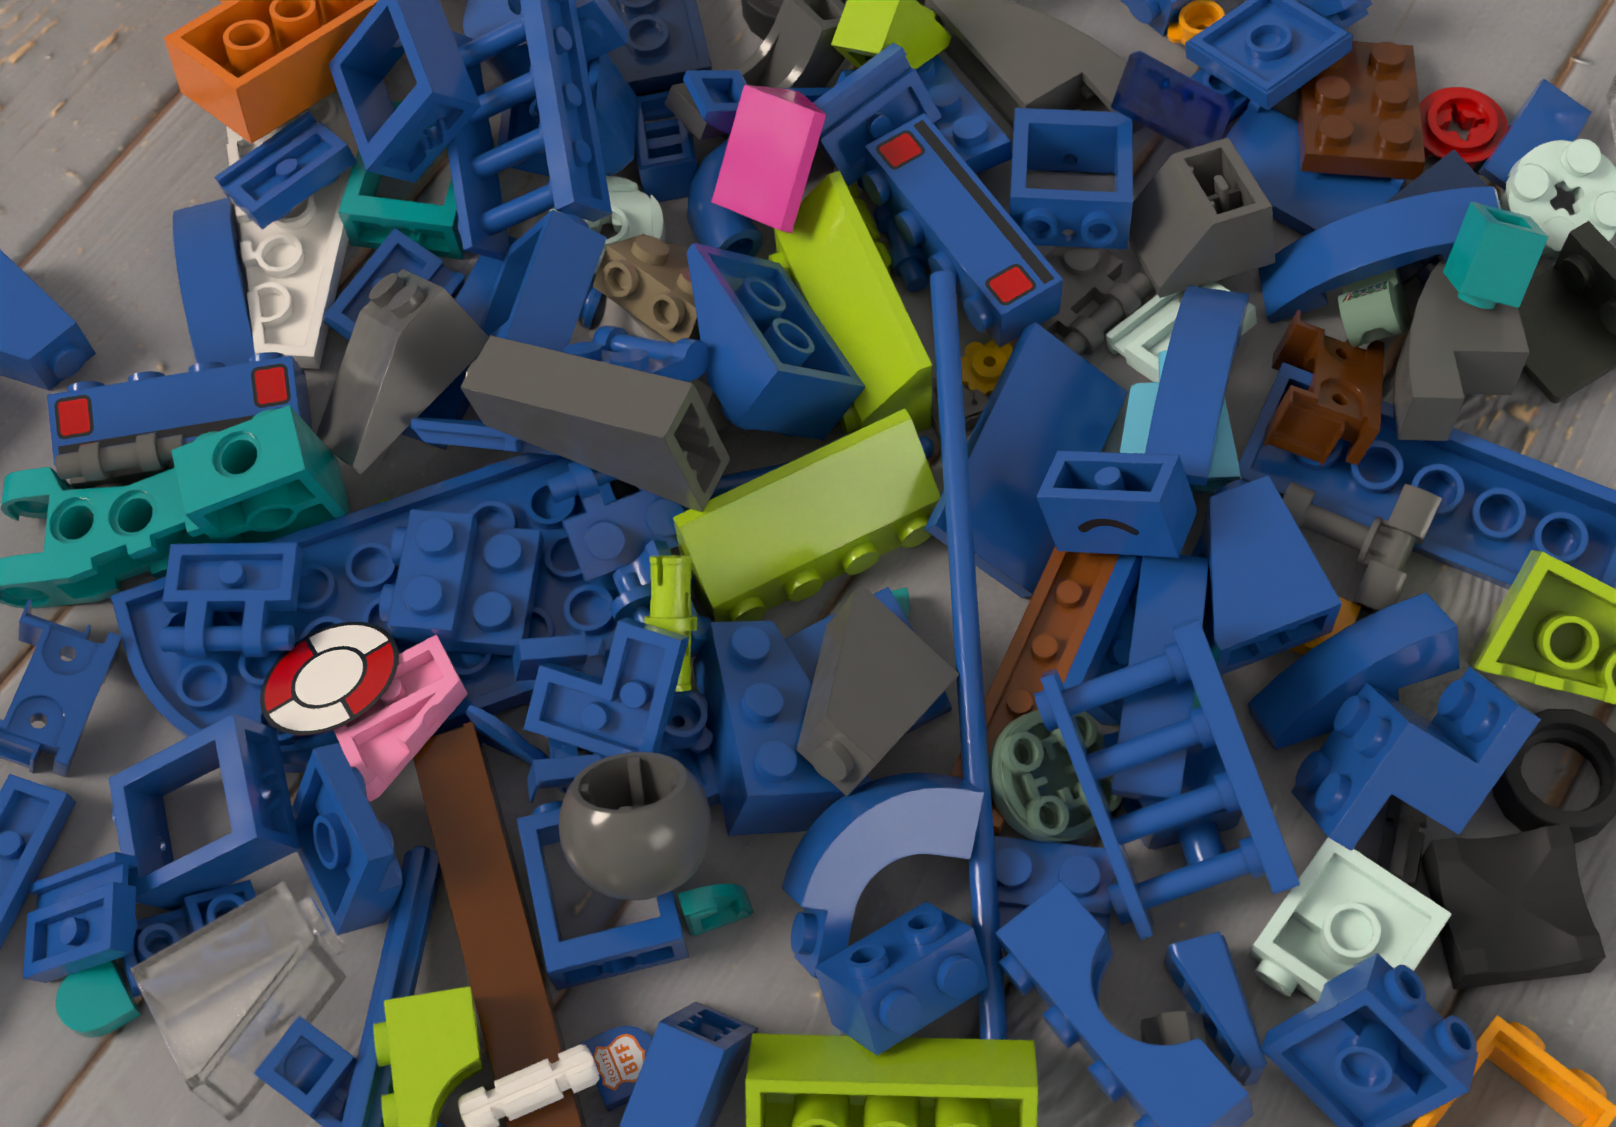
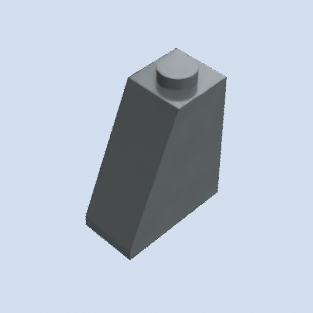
M861 584L826 625L797 751L814 766L822 777L833 783L845 796H848L957 678L959 673Z

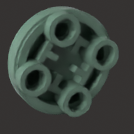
M1039 710L1022 715L1010 722L998 735L989 756L991 795L1004 820L1015 831L1030 840L1051 843L1077 840L1097 829L1060 729L1048 732ZM1086 711L1075 715L1089 754L1103 749V736L1098 731L1094 718ZM1113 775L1099 781L1110 810L1114 811L1122 801V796L1110 795Z

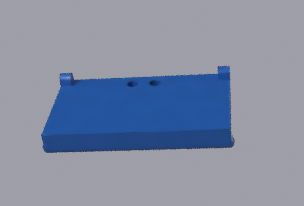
M1250 100L1247 110L1224 137H1229L1271 203L1273 219L1304 236L1339 219L1384 204L1401 191L1408 182L1407 179L1301 171L1298 121L1272 107L1266 110Z

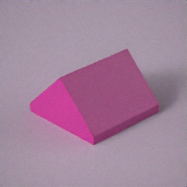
M744 85L712 203L780 231L792 233L826 113L801 92L782 88Z

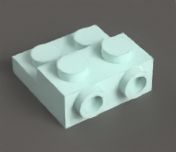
M1327 837L1300 876V885L1291 889L1253 944L1249 956L1260 963L1254 972L1268 986L1286 996H1290L1294 989L1297 988L1315 1002H1318L1326 982L1376 953H1379L1393 968L1398 965H1406L1414 971L1452 914L1355 849L1350 851Z

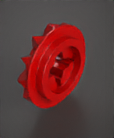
M1465 87L1443 88L1429 94L1419 103L1425 158L1437 156L1442 159L1455 149L1473 169L1480 161H1486L1508 131L1507 118L1502 108L1492 98L1474 89ZM1452 117L1454 123H1458L1461 130H1470L1466 141H1463V138H1459L1456 131H1448Z

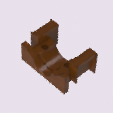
M1298 310L1273 353L1271 368L1279 371L1284 362L1312 373L1313 377L1308 391L1293 385L1289 387L1265 428L1263 445L1275 446L1317 461L1323 466L1341 438L1350 442L1346 452V462L1358 466L1380 432L1385 343L1375 340L1367 346L1366 350L1360 347L1353 348L1348 338L1346 342L1324 335L1325 329L1300 321L1301 310Z

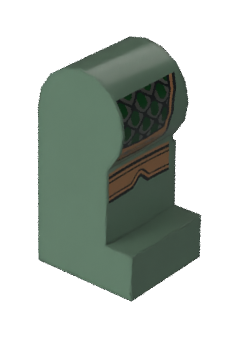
M1398 268L1341 287L1343 294L1338 296V304L1346 335L1353 348L1378 339L1404 334L1408 329L1412 316Z

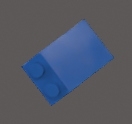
M692 243L686 253L700 339L707 345L710 353L706 370L707 382L721 402V410L724 416L733 425L743 430L756 429L781 433L787 437L800 436L824 440L865 389V385L780 263Z

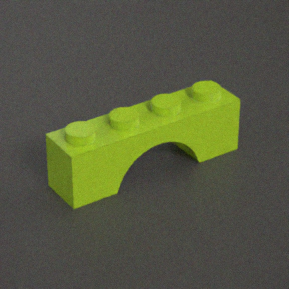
M470 986L383 1000L386 1022L373 1024L374 1043L378 1066L391 1065L394 1093L381 1096L384 1127H436L440 1113L452 1093L466 1080L483 1070L475 1003Z

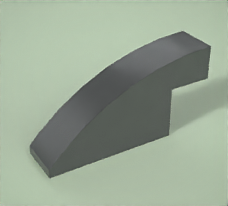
M925 0V7L935 12V20L952 36L948 47L944 49L945 53L1012 128H1014L1015 108L1076 110L1079 108L1081 111L1132 113V134L1150 124L1155 88L1128 62L1099 41L1069 24L1030 7L1006 0Z
M1443 257L1433 269L1426 282L1402 344L1395 372L1393 399L1397 440L1448 441L1464 402V394L1512 395L1530 353L1519 309L1501 303H1496L1494 309H1483L1459 299L1457 296L1458 291L1443 273L1446 265Z

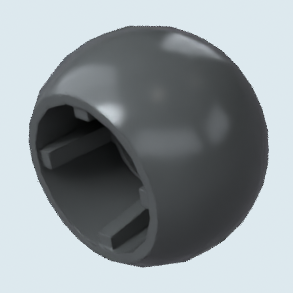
M629 752L603 758L590 764L577 775L568 787L559 812V837L565 859L583 883L598 893L611 898L634 901L648 900L680 887L692 877L703 862L711 839L712 816L704 789L687 767L674 758L660 753Z

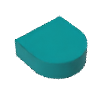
M116 960L69 974L61 983L56 995V1011L60 1020L75 1033L84 1037L94 1038L107 1035L142 1015L134 998H132L131 991Z

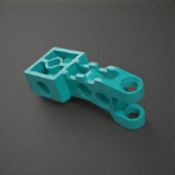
M287 405L280 409L262 411L251 420L225 430L208 432L198 436L193 442L171 450L175 468L128 486L74 489L65 479L61 480L58 473L51 467L11 472L4 479L1 511L4 515L19 521L20 516L47 518L43 552L0 558V603L11 607L25 608L30 599L32 600L31 609L99 602L111 597V595L122 592L120 582L147 571H151V575L156 579L166 576L171 544L265 543L349 514L351 509L338 459L290 405Z

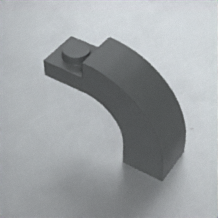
M784 0L774 25L764 42L745 62L733 70H740L747 85L772 88H824L845 59L831 45L845 5L840 0ZM685 83L671 86L665 105L678 117L690 133L694 134L699 140L721 136L726 140L730 137L729 134L714 128L703 120Z

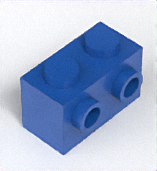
M927 901L814 967L832 1025L877 1056L990 987L974 928Z

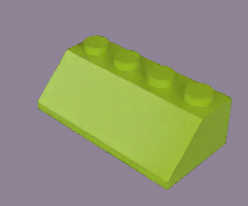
M840 170L830 173L801 201L792 233L774 228L777 253L769 255V261L782 265L865 385V389L839 420L843 431L846 434L858 431L904 408L910 415L916 432L924 431L931 428L932 363Z
M904 408L709 500L703 512L689 509L674 516L673 520L681 556H692L691 574L695 581L693 590L711 621H759L764 617L767 610L788 600L792 602L803 601L816 594L824 583L846 572L849 575H855L866 571L879 560L880 556L898 547L911 548L928 540L932 535L924 529L941 496L913 421Z
M752 1033L746 1073V1127H1037L1038 1078L1035 1040L907 1037L877 1056L849 1036Z

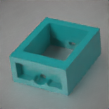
M403 100L391 101L394 110L397 109ZM358 149L355 157L357 163L352 167L338 211L351 246L378 249L392 230L396 228L437 257L463 260L465 251L463 250L462 238L458 230L459 219L452 178L444 205L375 197L382 175L366 171Z

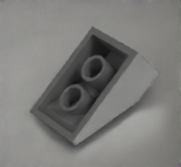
M404 269L398 274L391 273L385 276L369 293L371 301L359 312L316 434L337 458L360 475L411 424V419L418 417L481 353L489 339V336L443 287Z

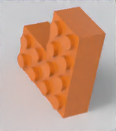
M218 0L221 4L164 37V41L181 93L252 144L337 90L328 64L379 0Z

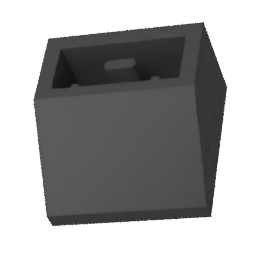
M1229 137L1172 154L1133 201L1128 241L1160 298L1184 292L1188 285L1198 287L1275 263L1272 205Z

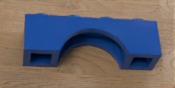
M1062 881L995 932L1006 955L998 962L1001 969L1022 995L1025 996L1033 989L1049 1007L1042 1014V1017L1059 1040L1068 1049L1079 1042L1095 1061L1087 1067V1070L1105 1095L1113 1103H1116L1124 1096L1141 1116V1118L1133 1123L1134 1127H1240L1254 1115L1248 1092L1200 1038L1175 1045L1146 1044L1124 1035L1107 1021L1100 1011L1099 995L1103 976L1114 954L1106 931Z

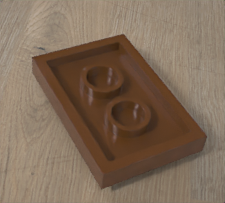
M1352 41L1351 52L1296 90L1301 171L1415 180L1422 174L1425 165V154L1413 45H1400L1392 42Z

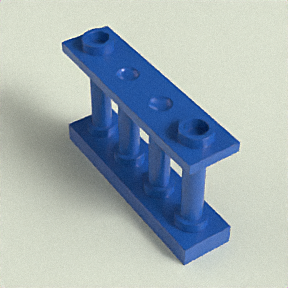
M520 0L522 9L520 17L476 39L452 31L481 104V107L447 145L459 219L458 230L462 238L464 251L503 261L510 246L507 229L553 208L556 211L573 214L591 222L612 215L576 0ZM527 41L531 63L530 72L485 93L480 63ZM536 96L540 116L539 128L494 148L489 118ZM546 152L550 176L549 184L503 204L498 173Z
M1198 616L1172 626L1176 642L1164 646L1166 653L1064 689L1056 668L1043 673L1041 682L1044 690L1034 693L1038 710L1047 731L1060 729L1118 883L1108 886L1109 895L1121 925L1133 922L1140 940L1153 936V920L1149 912L1150 908L1251 873L1253 880L1267 876L1273 894L1300 885ZM1173 679H1177L1178 684L1192 680L1201 706L1189 710L1190 718L1089 754L1075 715ZM1200 743L1203 749L1217 745L1226 771L1214 775L1216 782L1122 816L1113 817L1099 781L1100 779ZM1225 808L1228 814L1242 811L1251 836L1239 840L1241 847L1138 883L1124 844Z

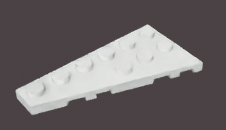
M334 91L252 144L226 126L229 166L308 111L313 115L316 122H322L348 144L354 157H356L358 146L338 91ZM353 166L341 173L335 182L320 188L295 206L286 217L274 221L263 230L235 204L236 217L240 223L242 238L240 243L242 261L246 267L249 289L247 298L255 354L279 352L286 356H293L301 368L320 369L329 329L324 323V314L335 302L348 244V236L338 211Z

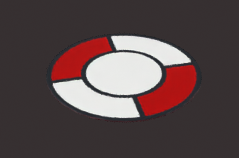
M366 622L338 623L305 636L295 643L292 651H285L269 670L260 694V705L264 717L276 729L292 735L320 734L337 729L355 720L378 702L394 679L399 655L393 637L385 629Z

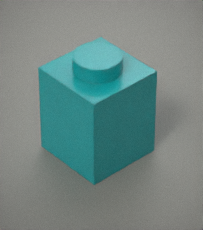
M1470 202L1443 273L1458 291V298L1470 305L1483 309H1494L1496 303H1501L1519 308L1549 236L1530 216Z

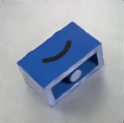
M1057 451L1036 496L1057 551L1179 558L1198 511L1180 455Z

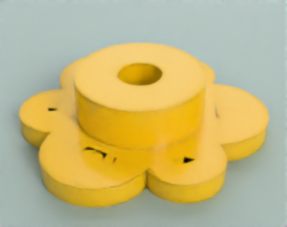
M990 340L985 346L980 342L969 343L965 348V357H961L962 383L968 385V389L972 391L977 389L986 396L988 394L991 395L1013 351L1011 344L1007 343L999 348L994 340Z

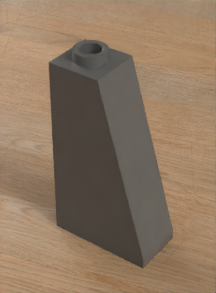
M490 336L478 358L469 366L466 378L460 386L484 425L693 510L704 511L730 461V457L694 384Z

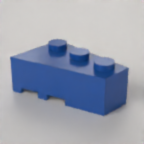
M774 621L710 622L706 631L708 640L701 645L692 665L698 693L703 695L708 702L706 728L713 734L710 752L728 836L808 831L811 825L827 808L844 796L833 783L822 777L814 766L797 751L812 683ZM867 774L854 789L871 782L872 780Z

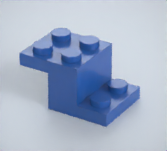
M1471 667L1467 669L1461 679L1452 682L1445 689L1438 702V712L1432 721H1429L1366 682L1358 695L1349 697L1339 708L1334 719V730L1321 749L1310 753L1304 759L1297 771L1296 785L1291 792L1328 838L1350 851L1353 850L1391 794L1460 835L1541 719L1492 680Z

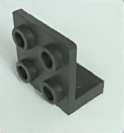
M1590 221L1569 232L1554 266L1531 279L1521 305L1518 308L1530 352L1523 367V372L1552 403L1557 404L1616 368V249Z

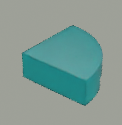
M737 884L708 885L677 894L690 935L694 936L748 918L754 913L746 889Z

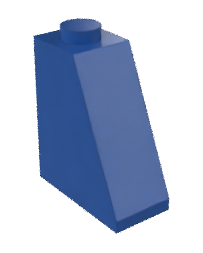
M0 249V375L50 391L62 380L77 373L83 364L96 353L77 322Z
M1269 475L1248 483L1245 480H1236L1218 489L1209 498L1204 519L1203 557L1209 560L1205 597L1206 638L1220 675H1223L1331 633L1342 602Z
M697 1001L660 1020L619 1127H714L750 1050L752 1033H757L758 1028Z

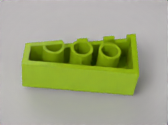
M1531 550L1468 664L1476 670L1616 705V589L1543 551Z

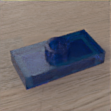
M1137 51L1129 55L1110 108L1187 149H1191L1222 139L1235 101L1144 52Z

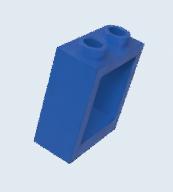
M379 0L328 64L366 171L415 183L481 107L439 0ZM406 53L417 85L397 109L394 110L383 78L401 56Z
M1015 108L1009 215L1034 245L1127 250L1133 206L1132 113ZM1027 170L1114 173V192L1026 188ZM1069 229L1073 230L1075 233L1072 235H1065L1062 232L1064 230Z
M552 209L508 247L479 327L489 337L496 336L563 352V348L570 343L607 237L590 229L587 222L573 214L559 213ZM471 363L463 370V372L467 373V370Z
M231 714L108 778L113 803L112 817L117 828L120 852L138 857L137 867L128 871V885L136 886V903L171 911L178 910L183 907L184 897L227 886L300 850L276 728ZM220 767L232 833L174 861L163 796Z
M554 801L540 805L533 810L532 815L517 818L547 973L557 991L689 958L674 890L656 897L661 917L562 941L543 846L560 842L559 812L563 801Z

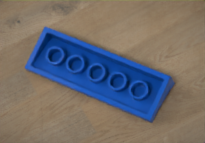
M1284 362L1282 363L1239 461L1242 480L1248 483L1269 475L1282 499L1290 483H1297L1316 491L1312 504L1370 528L1376 516L1387 521L1389 520L1404 485H1412L1442 498L1422 545L1415 543L1412 549L1413 552L1509 590L1531 550L1543 551L1614 588L1616 583V490L1455 428L1452 429L1448 441L1397 440L1393 404L1382 401L1380 432L1358 466L1346 462V452L1350 442L1341 438L1323 466L1317 461L1269 444L1265 446L1263 445L1265 428L1289 387L1293 385L1308 391L1313 374Z

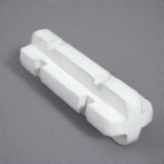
M577 1045L559 1053V1061L551 1064L547 1058L494 1081V1089L487 1091L482 1086L461 1095L458 1099V1107L465 1127L500 1126L498 1119L507 1116L512 1121L564 1098L562 1091L571 1088L573 1093L595 1085L599 1081V1072L590 1050L586 1045Z

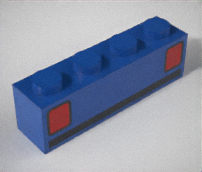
M925 113L865 146L866 172L862 174V181L869 197L878 206L885 204L895 217L897 229L904 241L911 247L917 245L928 258L932 273L951 271L955 274L956 294L963 302V309L968 320L977 331L983 332L986 330L998 347L1001 348L1018 338L1025 327L1035 322L1040 325L1060 313L1063 279Z
M264 352L251 356L249 363L226 366L220 362H202L190 366L189 372L165 376L161 372L146 371L132 374L128 377V382L105 385L97 381L73 383L67 387L66 392L47 395L54 466L56 467V455L77 452L81 444L100 441L108 447L136 442V436L154 432L159 433L162 438L184 434L187 442L194 441L204 433L222 431L251 420L262 411L280 409L287 405H290L312 429L306 374L293 356H286L279 352Z

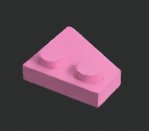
M437 634L398 654L399 660L396 674L384 695L364 714L350 723L334 729L350 766L358 768L363 776L366 785V798L369 802L380 797L468 695Z

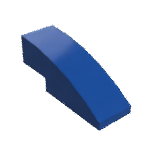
M1426 592L1388 606L1346 627L1299 658L1276 676L1248 703L1249 713L1276 750L1330 733L1334 730V719L1339 708L1349 697L1358 695L1366 682L1399 702V688L1460 669L1458 626Z

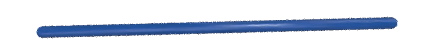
M937 271L930 275L955 665L956 671L959 673L956 680L962 771L965 781L984 792L971 859H968L972 923L990 987L977 994L980 1039L1008 1040L1004 971L998 964L1003 959L1002 946L995 933L1001 927L956 283L953 272Z

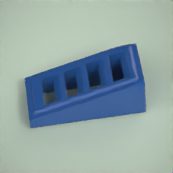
M669 91L637 97L635 146L641 183L644 193L650 199L652 194L658 202L688 197L689 184L699 168L693 134L684 127L678 118L645 124L646 121L676 116L665 105Z
M1219 931L1169 945L1164 958L1167 972L1194 1013H1202L1205 1030L1241 1084L1247 1086L1257 1083L1267 1065L1264 1053L1260 1050L1261 1043L1225 936L1221 935Z

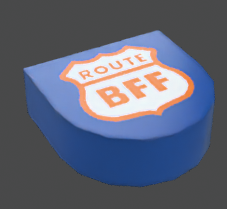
M625 1025L612 1028L580 1043V1045L588 1047L594 1058L599 1072V1081L596 1084L608 1111H612L629 1102L650 1047L652 1037L638 1027Z

